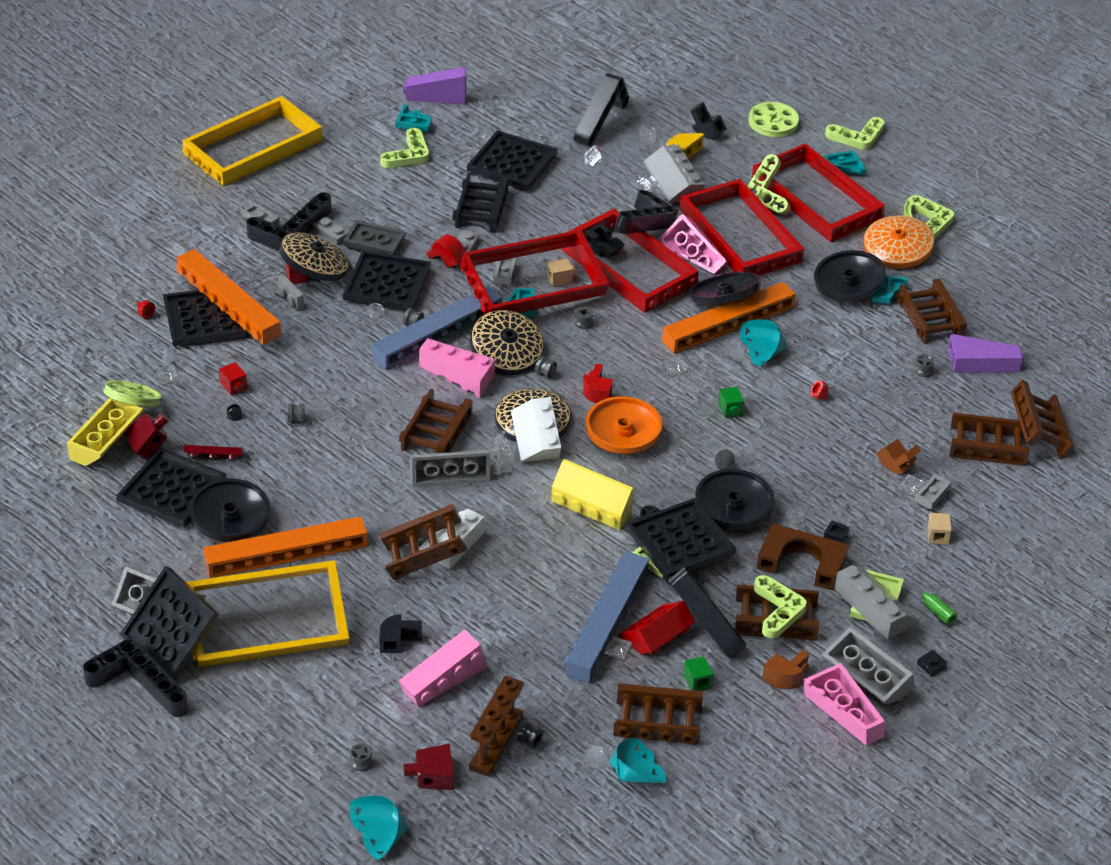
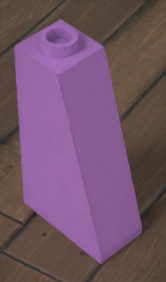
M467 67L408 77L407 84L404 83L403 93L406 94V100L465 104L467 95Z
M955 334L950 335L948 350L954 372H1020L1021 364H1024V354L1021 353L1019 346Z

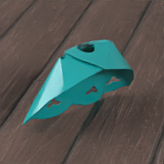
M759 319L741 324L740 338L749 347L748 353L755 365L761 366L786 349L781 329L774 322ZM745 328H747V329L750 331V332L747 333V335H745V333H746V329H745Z
M629 738L619 743L610 759V765L620 781L666 783L665 772L661 766L654 763L653 752L648 750L638 738ZM636 745H638V748H640L642 751L635 750Z
M379 795L358 797L350 802L349 812L353 826L363 834V843L369 854L373 858L380 860L408 830V825L398 804L396 806L387 797ZM356 806L361 809L358 815L356 814ZM370 839L376 841L374 846H372L373 842H371Z

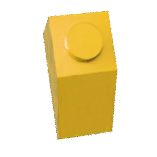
M677 134L668 140L667 145H679L689 159L703 148L704 134Z

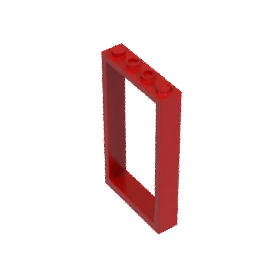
M806 143L776 155L781 161L778 171L804 161L864 208L857 213L830 224L774 178L772 179L767 190L786 199L790 204V210L830 243L869 226L884 217L885 205ZM770 161L769 164H770V165H771V164L774 165V164H775V161H773V162ZM762 162L753 165L752 178ZM762 174L759 180L761 182L765 181L767 174Z
M741 179L680 196L679 210L682 214L691 218L727 260L726 264L733 272H752L761 276L803 263L804 248ZM738 195L786 249L744 262L696 207Z
M613 208L568 232L582 230L586 237V231L600 223L612 229L615 227L619 212ZM647 232L625 235L681 275L680 277L645 294L597 258L610 283L609 287L644 313L682 294L698 283L699 271ZM573 246L561 249L583 266Z
M582 230L465 252L460 262L461 269L467 276L468 284L472 286L474 296L479 300L481 310L485 314L495 310H510L521 313L606 295L610 284ZM573 246L593 284L493 305L474 266Z

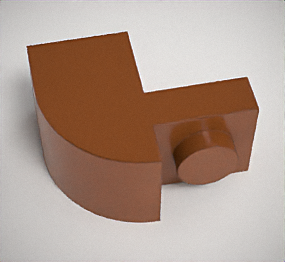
M896 439L878 451L876 455L887 469L895 474H902L915 465L914 461L917 459L915 456L921 450L916 445L906 451L899 439Z
M802 650L791 661H788L776 653L764 665L762 679L780 689H793L800 686L803 674L809 667V654Z

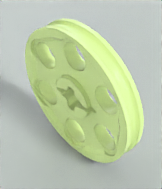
M760 103L754 106L749 113V125L754 131L764 136H788L795 132L798 127L799 116L797 112L790 106L782 103Z
M121 380L107 381L105 383L106 388L103 391L104 394L112 399L143 407L159 406L160 399L162 398L161 393L153 388Z

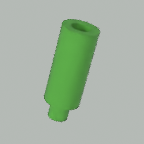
M923 593L921 598L924 600V605L946 625H950L956 620L957 614L935 594Z

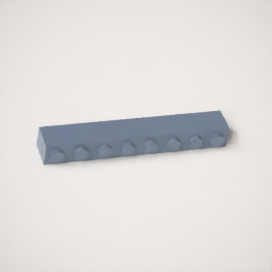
M489 286L485 288L493 305L502 303V297ZM472 294L373 343L372 358L387 370L418 354L419 349L427 338L442 342L474 326L475 322L485 314L481 310L479 300Z
M626 551L623 558H619L617 570L611 573L609 584L604 586L601 599H597L594 612H590L586 627L583 626L580 631L579 640H575L573 643L571 655L568 654L565 658L566 676L590 683L648 573L649 558Z

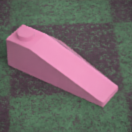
M684 214L659 238V241L678 256L715 275L727 263V260L691 218Z

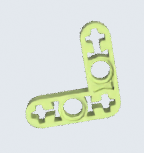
M879 117L871 118L861 132L831 124L826 127L825 136L830 140L867 150L883 131L884 120Z
M417 128L407 130V143L410 149L382 153L380 156L381 166L393 168L428 162L429 151L422 132Z
M770 154L765 157L747 187L751 191H757L755 195L769 210L779 215H785L790 210L789 202L767 190V187L781 166L780 159L776 155ZM770 161H772V162L775 161V164H774V165H773V164L770 165L769 162H770ZM767 174V179L761 182L759 180L760 176ZM766 196H772V200L769 203H764ZM776 202H777L778 204L784 205L785 207H784V208H779V207H778L777 205H775V204H776Z
M761 575L755 579V592L778 606L764 620L762 633L767 638H777L804 614L806 600L769 576ZM782 593L785 597L779 598L775 594ZM785 614L788 615L790 618L782 619L779 616Z

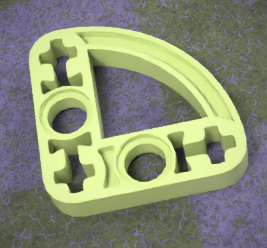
M918 195L911 196L904 206L903 216L913 217L911 211L930 218L926 225L932 230L934 240L952 224L954 219V212Z

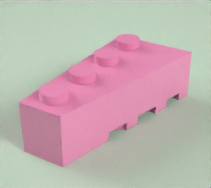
M428 338L419 349L420 367L437 376L442 375L446 377V381L450 383L455 382L461 385V389L474 392V396L478 398L482 396L495 376L494 358Z
M464 630L405 675L399 682L403 692L420 707L488 668L481 645Z
M841 663L804 679V695L862 743L869 745L885 737L884 719Z

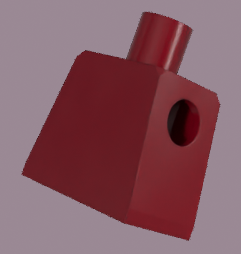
M160 413L156 418L149 414H144L130 425L124 434L137 455L147 461L154 455L167 439V434L163 427L169 422V419L163 413Z
M450 744L419 749L415 752L416 763L403 764L404 777L417 776L419 788L454 790Z

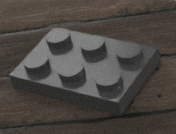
M356 220L343 243L344 246L353 249L395 255L406 237V231Z

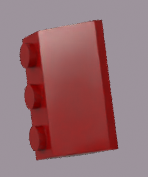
M684 601L662 604L618 635L639 654L649 653V655H652L660 650L661 645L673 642L676 635L689 631V626L694 624L695 620Z

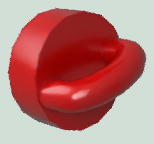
M149 300L136 303L140 317L149 319L154 315L156 310L154 303Z
M822 380L816 381L810 389L811 396L817 400H827L828 384Z

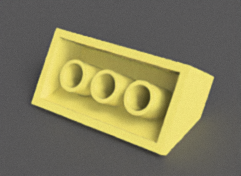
M109 398L67 442L69 460L87 466L100 459L143 413V408Z
M566 459L562 461L552 485V502L618 530H621L631 517L633 487Z

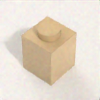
M568 258L547 262V277L552 287L573 283L575 267L570 264Z
M929 514L927 525L929 544H949L951 534L950 514Z

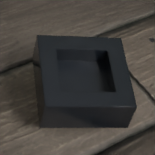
M831 521L823 537L843 543L849 534L850 527Z
M931 650L918 658L917 665L932 677L947 667V661L934 650Z

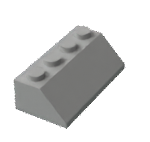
M679 145L662 146L644 160L645 166L669 203L680 202V196L704 189V182Z
M491 451L411 455L410 471L412 486L490 481Z
M851 565L837 572L835 590L887 640L919 623V619L866 570Z
M125 566L112 606L133 614L158 576L136 567ZM197 592L205 600L206 595Z
M851 627L822 654V657L834 666L841 663L855 682L884 704L902 700L915 687L912 672Z

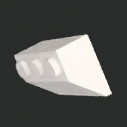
M551 397L531 399L513 409L511 414L521 463L558 459L561 444Z
M466 509L458 512L462 522L455 524L454 527L456 536L460 535L469 550L484 534V516ZM446 528L436 532L438 543L448 540ZM429 539L419 547V551L430 547ZM467 551L437 563L451 569Z

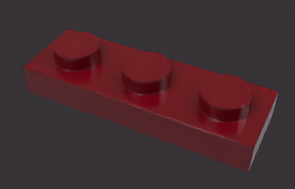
M184 445L183 452L189 453V457H200V454H208V458H220V455H227V459H239V456H244L245 448Z

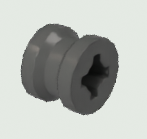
M586 306L577 308L575 311L576 327L580 329L590 328L593 325V310Z
M408 308L404 314L403 324L410 326L424 319V312H415L414 309Z
M927 354L917 356L914 369L916 375L920 377L932 375L935 363L932 356Z
M541 356L536 363L535 373L544 374L545 377L550 379L556 372L557 362L549 361L547 357Z
M289 403L288 422L299 421L304 423L305 405L299 404L295 406Z
M366 744L353 746L350 751L351 767L359 772L367 771L372 766L371 748Z

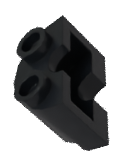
M602 223L586 231V238L589 237L592 245L590 247L598 257H608L622 249L625 245L619 238H613L610 229Z

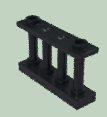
M468 172L466 179L462 181L463 190L457 209L453 210L452 214L455 228H459L461 220L487 223L489 225V232L496 233L508 194L509 177H501L500 183L495 185L471 182V173ZM470 189L496 191L494 195L470 192ZM467 199L490 201L493 204L467 203ZM464 209L490 212V214H488V216L463 213Z

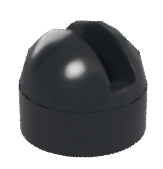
M231 404L227 408L226 412L229 420L236 421L242 417V410L239 405Z

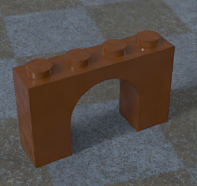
M772 523L758 554L756 569L776 574L782 559L786 555L793 552L808 553L814 556L820 563L816 571L814 585L834 591L837 572L843 569L847 560L849 544Z

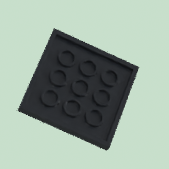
M497 130L467 164V171L496 181H501V177H509V185L528 190L556 157L558 149Z
M362 250L343 292V300L404 311L408 308L414 309L430 272L431 261Z
M199 290L163 294L173 346L247 337L246 330L240 324L233 321L225 311H222L218 305L211 302Z
M159 448L116 495V499L120 503L185 527L191 520L190 501L195 492L205 484L219 479H226L227 476L222 471Z
M695 498L626 523V530L666 580L683 567L695 570L736 554L734 544Z
M165 566L120 635L125 640L131 639L136 641L176 680L219 614L173 569Z

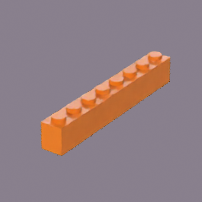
M196 249L177 257L176 269L178 273L183 275L190 284L196 286L201 293H204L222 311H225L233 321H236L244 330H247L254 339L264 345L281 336L280 321Z
M781 282L740 300L723 304L663 327L662 342L675 354L740 329L741 324L744 322L763 320L794 308L796 293L784 282Z
M360 516L203 547L209 578L364 548L368 547L367 531Z

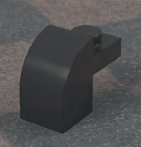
M704 102L698 103L690 110L695 121L692 128L696 133L704 134L705 138L719 137L727 130L721 115L710 116Z
M401 614L385 619L380 626V653H401V641H422V620H402Z

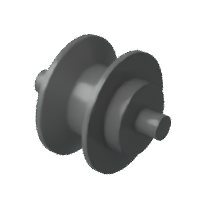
M721 450L715 455L714 461L718 468L728 469L733 466L735 456L730 450Z

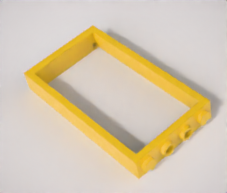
M280 96L184 139L182 151L195 165H198L205 173H208L214 180L225 186L322 141V126L283 96ZM277 114H281L302 131L225 168L201 150L203 147Z
M336 561L186 582L194 591H202L327 572L338 633L203 654L202 642H200L192 654L193 661H197L198 668L348 645L349 635Z

